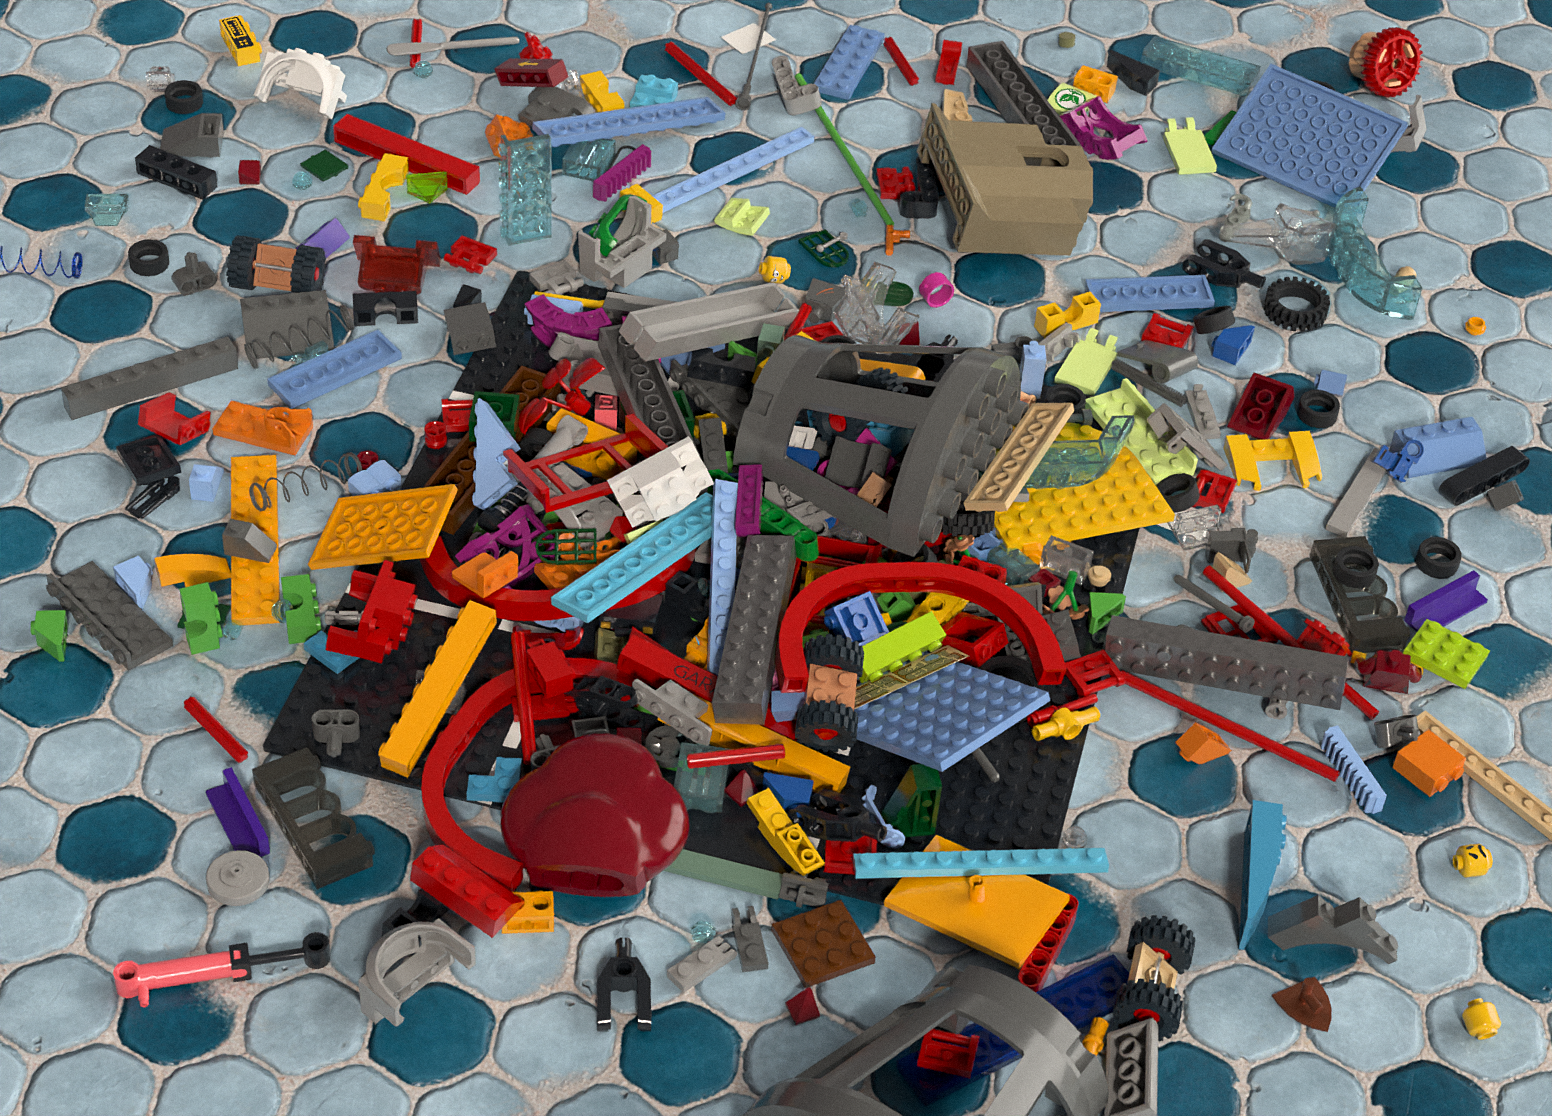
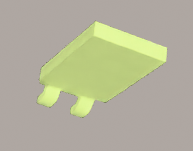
M1175 118L1167 119L1168 128H1165L1163 139L1178 175L1216 172L1217 165L1202 131L1195 130L1194 118H1186L1187 127L1183 129H1177Z
M1090 328L1085 341L1080 340L1079 343L1076 342L1056 374L1054 383L1070 384L1082 390L1084 394L1094 396L1111 369V363L1117 359L1115 344L1118 337L1110 335L1105 346L1096 343L1097 340L1095 338L1098 330Z

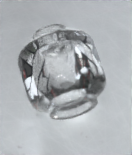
M153 66L149 71H146V85L153 92H164L170 83L175 82V73H171L169 67Z

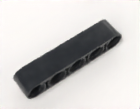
M1510 446L1447 478L1440 485L1438 491L1454 506H1458L1519 475L1529 466L1530 459L1514 446Z

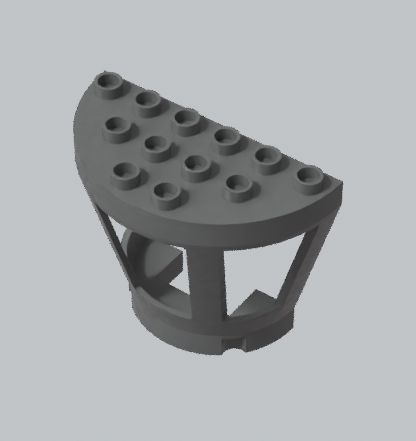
M793 335L784 340L773 352L753 387L751 402L744 411L739 427L733 464L737 466L762 464L764 477L780 486L785 485L790 492L806 501L812 502L816 507L825 510L830 515L887 548L914 557L925 541L930 543L936 542L942 529L943 518H954L960 505L961 494L969 496L977 484L979 471L985 472L995 458L996 448H1002L1011 435L1013 426L1016 427L1029 409L1028 403L1020 401L1021 380L1018 364L1012 356L983 347L821 343L803 336ZM858 352L961 354L950 365L939 382L897 376L898 380L903 379L904 383H902V386H907L908 391L905 394L854 385L859 377L870 372L861 369ZM808 409L914 429L897 477L888 514L787 456L788 444L800 410Z
M968 965L961 972L949 966L939 971L919 995L896 1008L890 1015L796 1077L780 1081L765 1090L743 1116H902L886 1105L851 1088L934 1027L942 1031L960 1034L970 1021L989 1030L1023 1056L984 1116H1028L1045 1089V1097L1064 1108L1068 1116H1098L1108 1103L1109 1093L1104 1071L1096 1055L1089 1052L1082 1045L1079 1039L1080 1032L1048 1001L1025 985L996 971Z

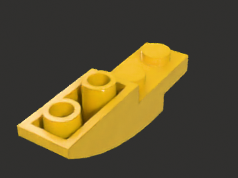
M769 788L747 799V805L760 822L759 830L774 850L795 871L804 876L824 866L825 862L798 823H792Z

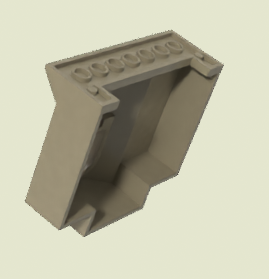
M931 103L917 153L921 163L929 164L930 159H932L957 221L952 238L957 252L1071 256L1072 250L1077 243L1078 234L1081 232L1083 224L1087 221L1089 208L1093 205V168L1090 166L1087 155L1082 147L1045 144L1042 133H1040L1038 126L1034 124L948 120L936 103Z

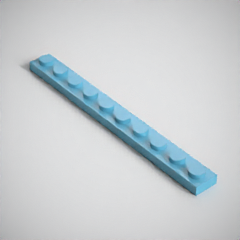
M1105 848L853 854L856 879L1108 873L1109 870Z

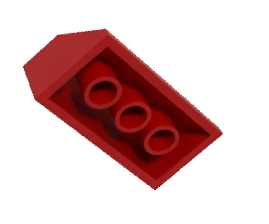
M443 844L429 846L412 863L411 882L491 938L525 904L524 900Z

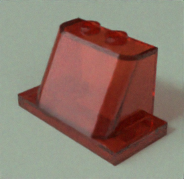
M353 236L356 256L358 260H361L358 285L363 290L373 291L374 293L416 291L417 294H420L427 267H440L441 257L437 242L416 240L415 249L378 246L373 236Z

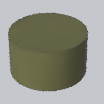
M1071 32L1060 33L1059 46L1064 48L1074 47L1076 35Z

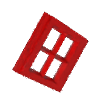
M1239 605L1230 607L1244 617H1252ZM1219 611L1201 619V623L1208 632L1228 636L1239 634L1244 639H1250L1239 629V625ZM1227 619L1235 630L1225 632L1217 622ZM1254 619L1255 622L1252 629L1261 637L1257 641L1277 643L1278 639Z

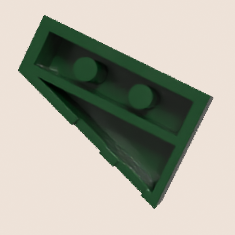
M923 764L910 766L881 813L885 824H890L893 829L900 831L905 837L935 834L942 790L938 770Z

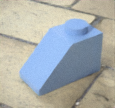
M194 464L189 477L191 500L214 502L224 468Z
M136 556L114 566L113 570L118 587L143 609L152 588L151 575H153V571L148 562L144 563L139 556Z

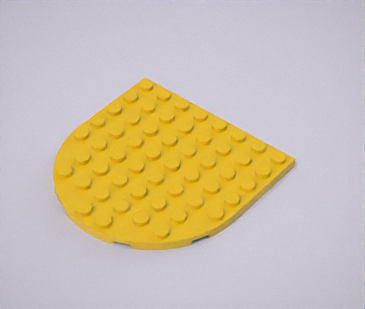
M1066 423L1023 486L1029 492V501L1013 502L1007 511H995L994 527L997 538L1002 539V546L1006 553L1023 549V545L1040 543L1046 546L1174 521L1175 514L1139 460L1125 445L1089 425L1081 426V424ZM996 448L995 457H996V455L998 454V452L1000 451V449H997V448Z

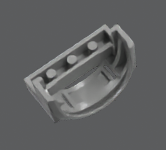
M1416 95L1414 104L1409 105L1411 124L1407 127L1391 152H1412L1417 150L1427 130L1421 95Z
M563 462L551 468L572 492L591 486ZM543 473L538 476L549 487L550 498L563 495ZM527 489L526 505H529L536 515L544 510V507ZM602 496L553 512L561 519L567 529L596 528L597 542L605 540V534L609 532L615 517L622 516L623 510L608 498ZM579 533L578 539H594V533ZM585 542L579 545L583 550H591L594 542Z
M439 918L433 923L414 922L389 931L372 947L366 961V972L358 980L361 1012L375 1024L385 1017L397 1027L404 1021V1017L399 1014L401 1004L452 965L454 958L468 970L476 965L475 947ZM418 935H420V937H421V946H420V948H419V943H418ZM415 953L413 956L406 957L402 964L394 971L387 972L396 961L406 955Z

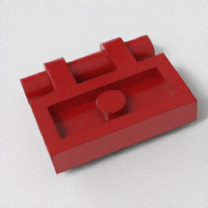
M903 167L902 173H897L896 168L876 169L880 199H900V195L904 192L915 191V184L912 182L913 174L909 167Z
M461 236L451 246V253L453 255L446 253L444 261L449 262L453 267H462L469 273L482 274L483 266L479 264L488 266L497 256V248Z

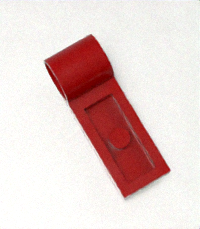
M943 40L936 83L954 85L961 56L962 42Z

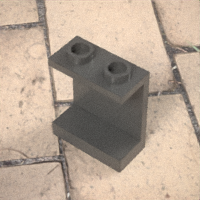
M485 302L444 310L446 327L450 333L454 355L496 347L494 330Z
M836 436L830 461L826 468L825 478L836 485L861 489L873 471L881 477H885L892 450L880 444H862Z

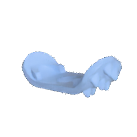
M871 785L865 789L866 795L862 797V800L865 801L863 806L869 811V821L877 822V824L887 827V835L881 841L883 845L889 848H900L904 845L905 836L900 831L893 829L890 824H885L873 803L877 787Z

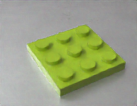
M1426 619L1404 649L1403 654L1410 655L1411 662L1466 689L1487 659L1490 650L1484 648L1479 643L1464 638L1457 632H1452L1442 627L1438 622Z

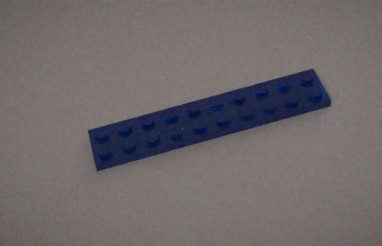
M1112 954L1035 993L1054 1006L1079 1030L1091 1024L1093 1018H1103L1113 1013L1118 989L1121 988L1122 984L1128 983L1130 973L1117 957ZM974 1022L966 1026L959 1033V1035L971 1037V1035L980 1036L970 1078L917 1066L921 1049L897 1060L896 1067L924 1105L928 1106L1021 1059L1023 1056L1001 1038Z

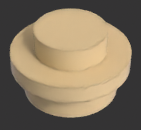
M1093 566L1088 571V578L1094 586L1102 587L1110 581L1111 572L1104 566Z

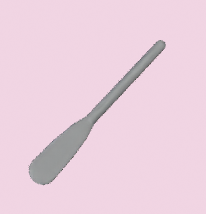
M504 37L441 43H396L388 45L387 52L394 56L432 52L440 49L518 44L519 38Z

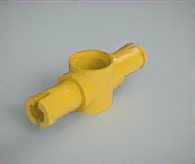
M1095 706L1079 712H1070L1068 708H1061L1052 715L1049 722L1033 727V737L1036 741H1040L1050 736L1058 737L1062 735L1064 739L1070 740L1081 732L1084 725L1098 722L1100 720V712Z

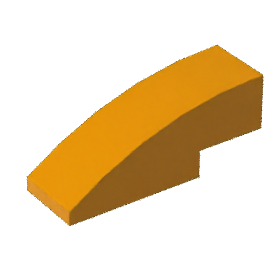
M177 554L154 558L161 587L184 582L185 587L231 578L226 558L203 554Z

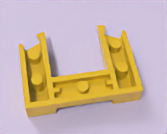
M1310 431L1289 432L1288 438L1249 440L1247 434L1226 435L1223 449L1234 479H1237V486H1240L1241 480H1247L1254 483L1253 490H1261L1256 461L1292 459L1302 488L1309 487L1310 482L1308 479L1316 476L1318 481L1322 480L1319 459Z

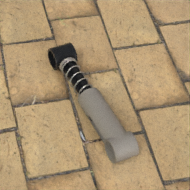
M570 415L564 416L558 423L555 434L532 460L570 450L574 445L581 444L586 438L588 427ZM560 462L550 464L547 466L551 469L552 467L558 465ZM538 468L532 470L537 476L542 474ZM519 481L516 487L507 493V497L501 500L500 505H497L495 508L488 507L481 513L478 519V526L489 534L497 532L499 530L497 525L508 518L515 508H518L517 505L521 500L524 501L523 498L527 495V488Z

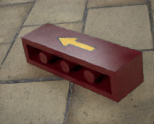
M509 58L494 68L500 86L555 87L569 77L563 59Z

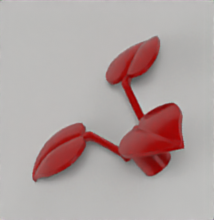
M594 358L584 360L573 372V378L570 380L569 387L575 389V391H571L562 381V378L570 372L571 363L568 359H561L556 364V367H553L545 375L542 386L545 389H551L559 383L568 393L565 397L566 405L545 397L541 400L538 398L533 399L520 413L518 422L520 431L525 435L528 428L546 411L548 403L569 412L572 410L578 416L585 415L589 411L591 403L578 387L604 370L605 367Z

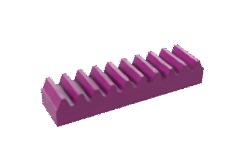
M642 144L594 180L593 198L606 202L607 197H612V193L616 194L617 190H622V186H627V182L631 183L632 178L636 179L637 175H641L642 171H646V167L650 168L652 157L650 148Z
M762 464L739 465L735 523L737 537L760 535L763 492Z

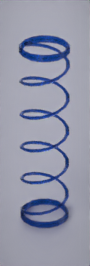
M0 246V259L8 273L16 270L21 259L22 267L28 275L33 274L41 262L43 272L49 277L56 272L59 263L63 274L67 278L73 277L78 279L81 276L83 260L80 252L74 254L72 259V275L67 276L62 266L61 250L59 251L57 266L52 274L45 272L42 262V249H40L35 269L29 273L23 264L22 247H20V255L15 268L12 271H8L3 261V246Z

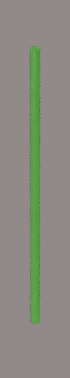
M797 73L795 79L799 86L807 85L803 76ZM820 106L815 109V112L885 224L894 226V221L823 108Z

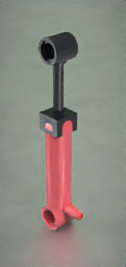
M313 932L305 936L302 948L249 956L248 943L246 942L229 945V951L145 964H137L133 961L120 962L114 968L113 976L117 994L123 998H133L138 995L140 1006L147 1007L149 1005V990L229 977H233V982L252 980L251 966L304 958V962L309 968L321 969L330 962V946L328 937L325 934Z

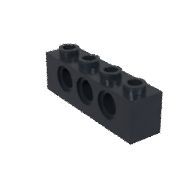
M151 145L135 157L137 174L204 200L217 188L216 171Z

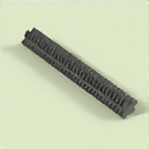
M1118 358L1111 363V369L1180 407L1186 404L1187 396L1184 397V394H1180L1175 389L1173 391V388L1171 389L1167 385L1164 386V383L1163 385L1162 383H1157L1155 379L1153 380V377L1151 379V376L1149 377L1145 373L1142 374V371L1140 373V370H1136L1131 365L1129 367V364L1127 365V363L1125 364L1121 360L1118 361Z

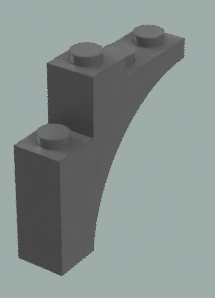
M1317 895L1268 917V938L1282 950L1307 944H1338L1367 951L1388 964L1397 961L1398 943L1396 938L1386 932L1378 922H1375L1376 912L1374 908L1360 897L1333 908L1330 903Z

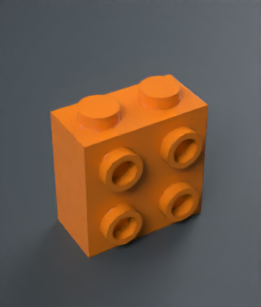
M1428 729L1418 737L1417 741L1410 742L1397 752L1393 769L1430 797L1437 791L1442 792L1453 779L1458 780L1462 776L1466 757Z

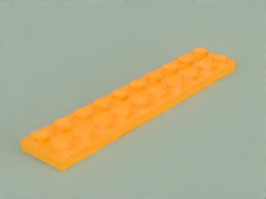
M276 455L231 457V519L253 523L277 544V548L269 563L231 556L232 626L280 623L277 480H270L266 485V493L272 505L271 509L267 507L265 511L257 510L251 501L249 493L252 483L257 482L264 489L265 483L269 478H277ZM254 485L255 500L260 508H263L262 495L257 486Z

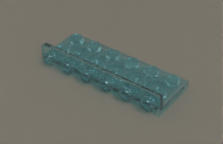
M1154 36L1144 48L1141 59L1142 63L1154 67L1162 73L1242 96L1248 95L1250 85L1259 74L1261 66L1157 36Z
M549 134L508 141L506 135H501V143L498 144L501 160L498 162L501 172L499 185L502 190V194H499L502 210L499 211L502 226H500L502 239L505 238L508 246L551 238V137Z

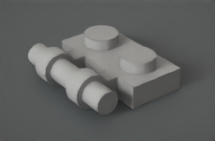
M566 260L529 273L530 281L539 291L548 289L544 293L562 295L568 291L571 293L577 291L579 287L584 285L581 278L574 280L576 278V271Z

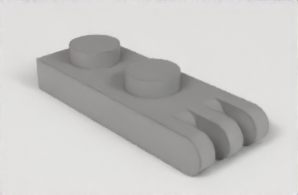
M717 936L668 969L667 977L685 993L732 961L737 956V952L734 949L730 950L731 946L727 942L723 943L724 939L721 936Z

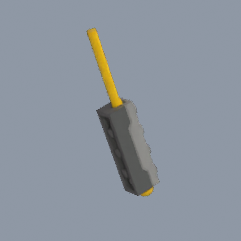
M537 291L534 294H544L546 297L580 301L583 307L598 309L602 307L614 326L622 325V317L628 316L629 312L676 303V301L607 292L606 299L601 301Z

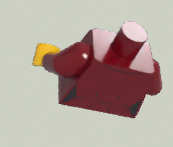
M1353 650L1350 663L1355 664L1358 671L1364 675L1363 687L1408 694L1409 680L1412 683H1418L1423 675L1424 668L1411 662V656L1402 654L1399 650H1392L1391 652L1378 650L1372 657L1367 659L1366 653Z

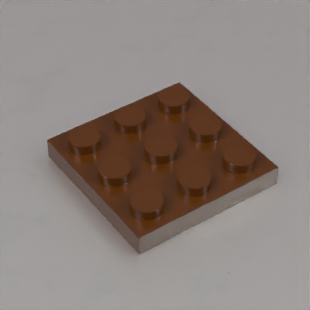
M842 900L772 924V933L805 988L872 965L876 961V956Z

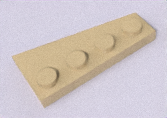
M944 89L942 112L947 119L953 121H972V116L968 114V105L964 94Z

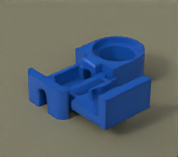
M1409 440L1403 444L1398 453L1395 452L1394 454L1388 450L1389 447L1381 445L1372 463H1376L1386 470L1390 469L1387 471V475L1398 482H1406L1404 477L1412 464H1417L1423 455V444L1418 440ZM1411 443L1416 444L1419 449L1415 456H1411L1407 452V447ZM1384 450H1386V452L1384 453L1383 457H1382L1381 460H1380L1379 458H1380L1381 455L1383 454Z

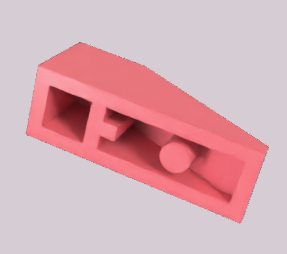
M596 394L595 423L617 432V396Z

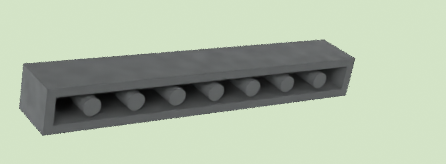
M224 337L61 387L64 408L71 420H75L238 369L237 352L229 337Z

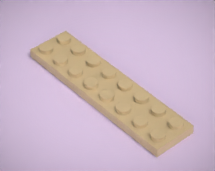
M1032 403L964 501L965 509L977 512L1007 511L1074 412L1073 403Z

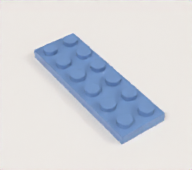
M849 25L814 83L818 86L819 92L849 100L882 45L885 33L862 28L857 25Z
M1205 275L1087 279L1085 281L1086 292H1091L1101 303L1100 312L1214 307L1215 302Z
M377 329L267 379L268 386L293 409L402 359V352Z

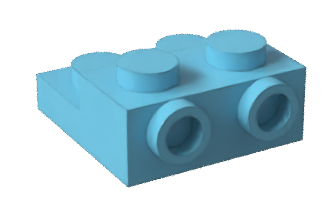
M652 74L641 75L636 84L635 94L630 101V108L674 102L678 95V82L671 78H656Z

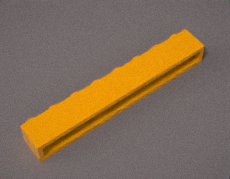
M469 600L465 608H461L457 617V623L449 628L446 636L447 640L436 651V659L432 665L429 664L427 666L422 683L416 685L412 700L404 705L401 719L398 723L395 722L393 724L387 743H382L378 752L381 767L409 777L497 623L496 610Z
M698 697L708 704L707 712L700 716L698 720L712 728L710 745L721 750L783 744L785 747V758L752 763L764 770L772 771L773 774L814 780V793L822 788L840 793L845 786L850 766L758 724L715 723L712 703ZM658 718L659 721H661V722L667 724L666 722H664L663 720H661L660 718Z

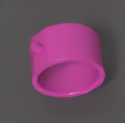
M936 272L924 278L919 286V292L929 306L937 308L950 301L954 295V287L943 273ZM940 285H943L938 292H936L933 295H930L935 288H937Z

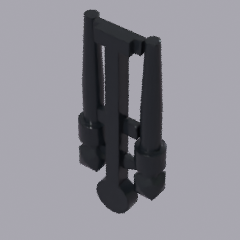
M176 476L168 478V483L163 485L165 483L164 478L153 481L125 507V510L138 519L145 518L180 491L179 478ZM147 495L151 496L136 510L132 508L141 500H143Z

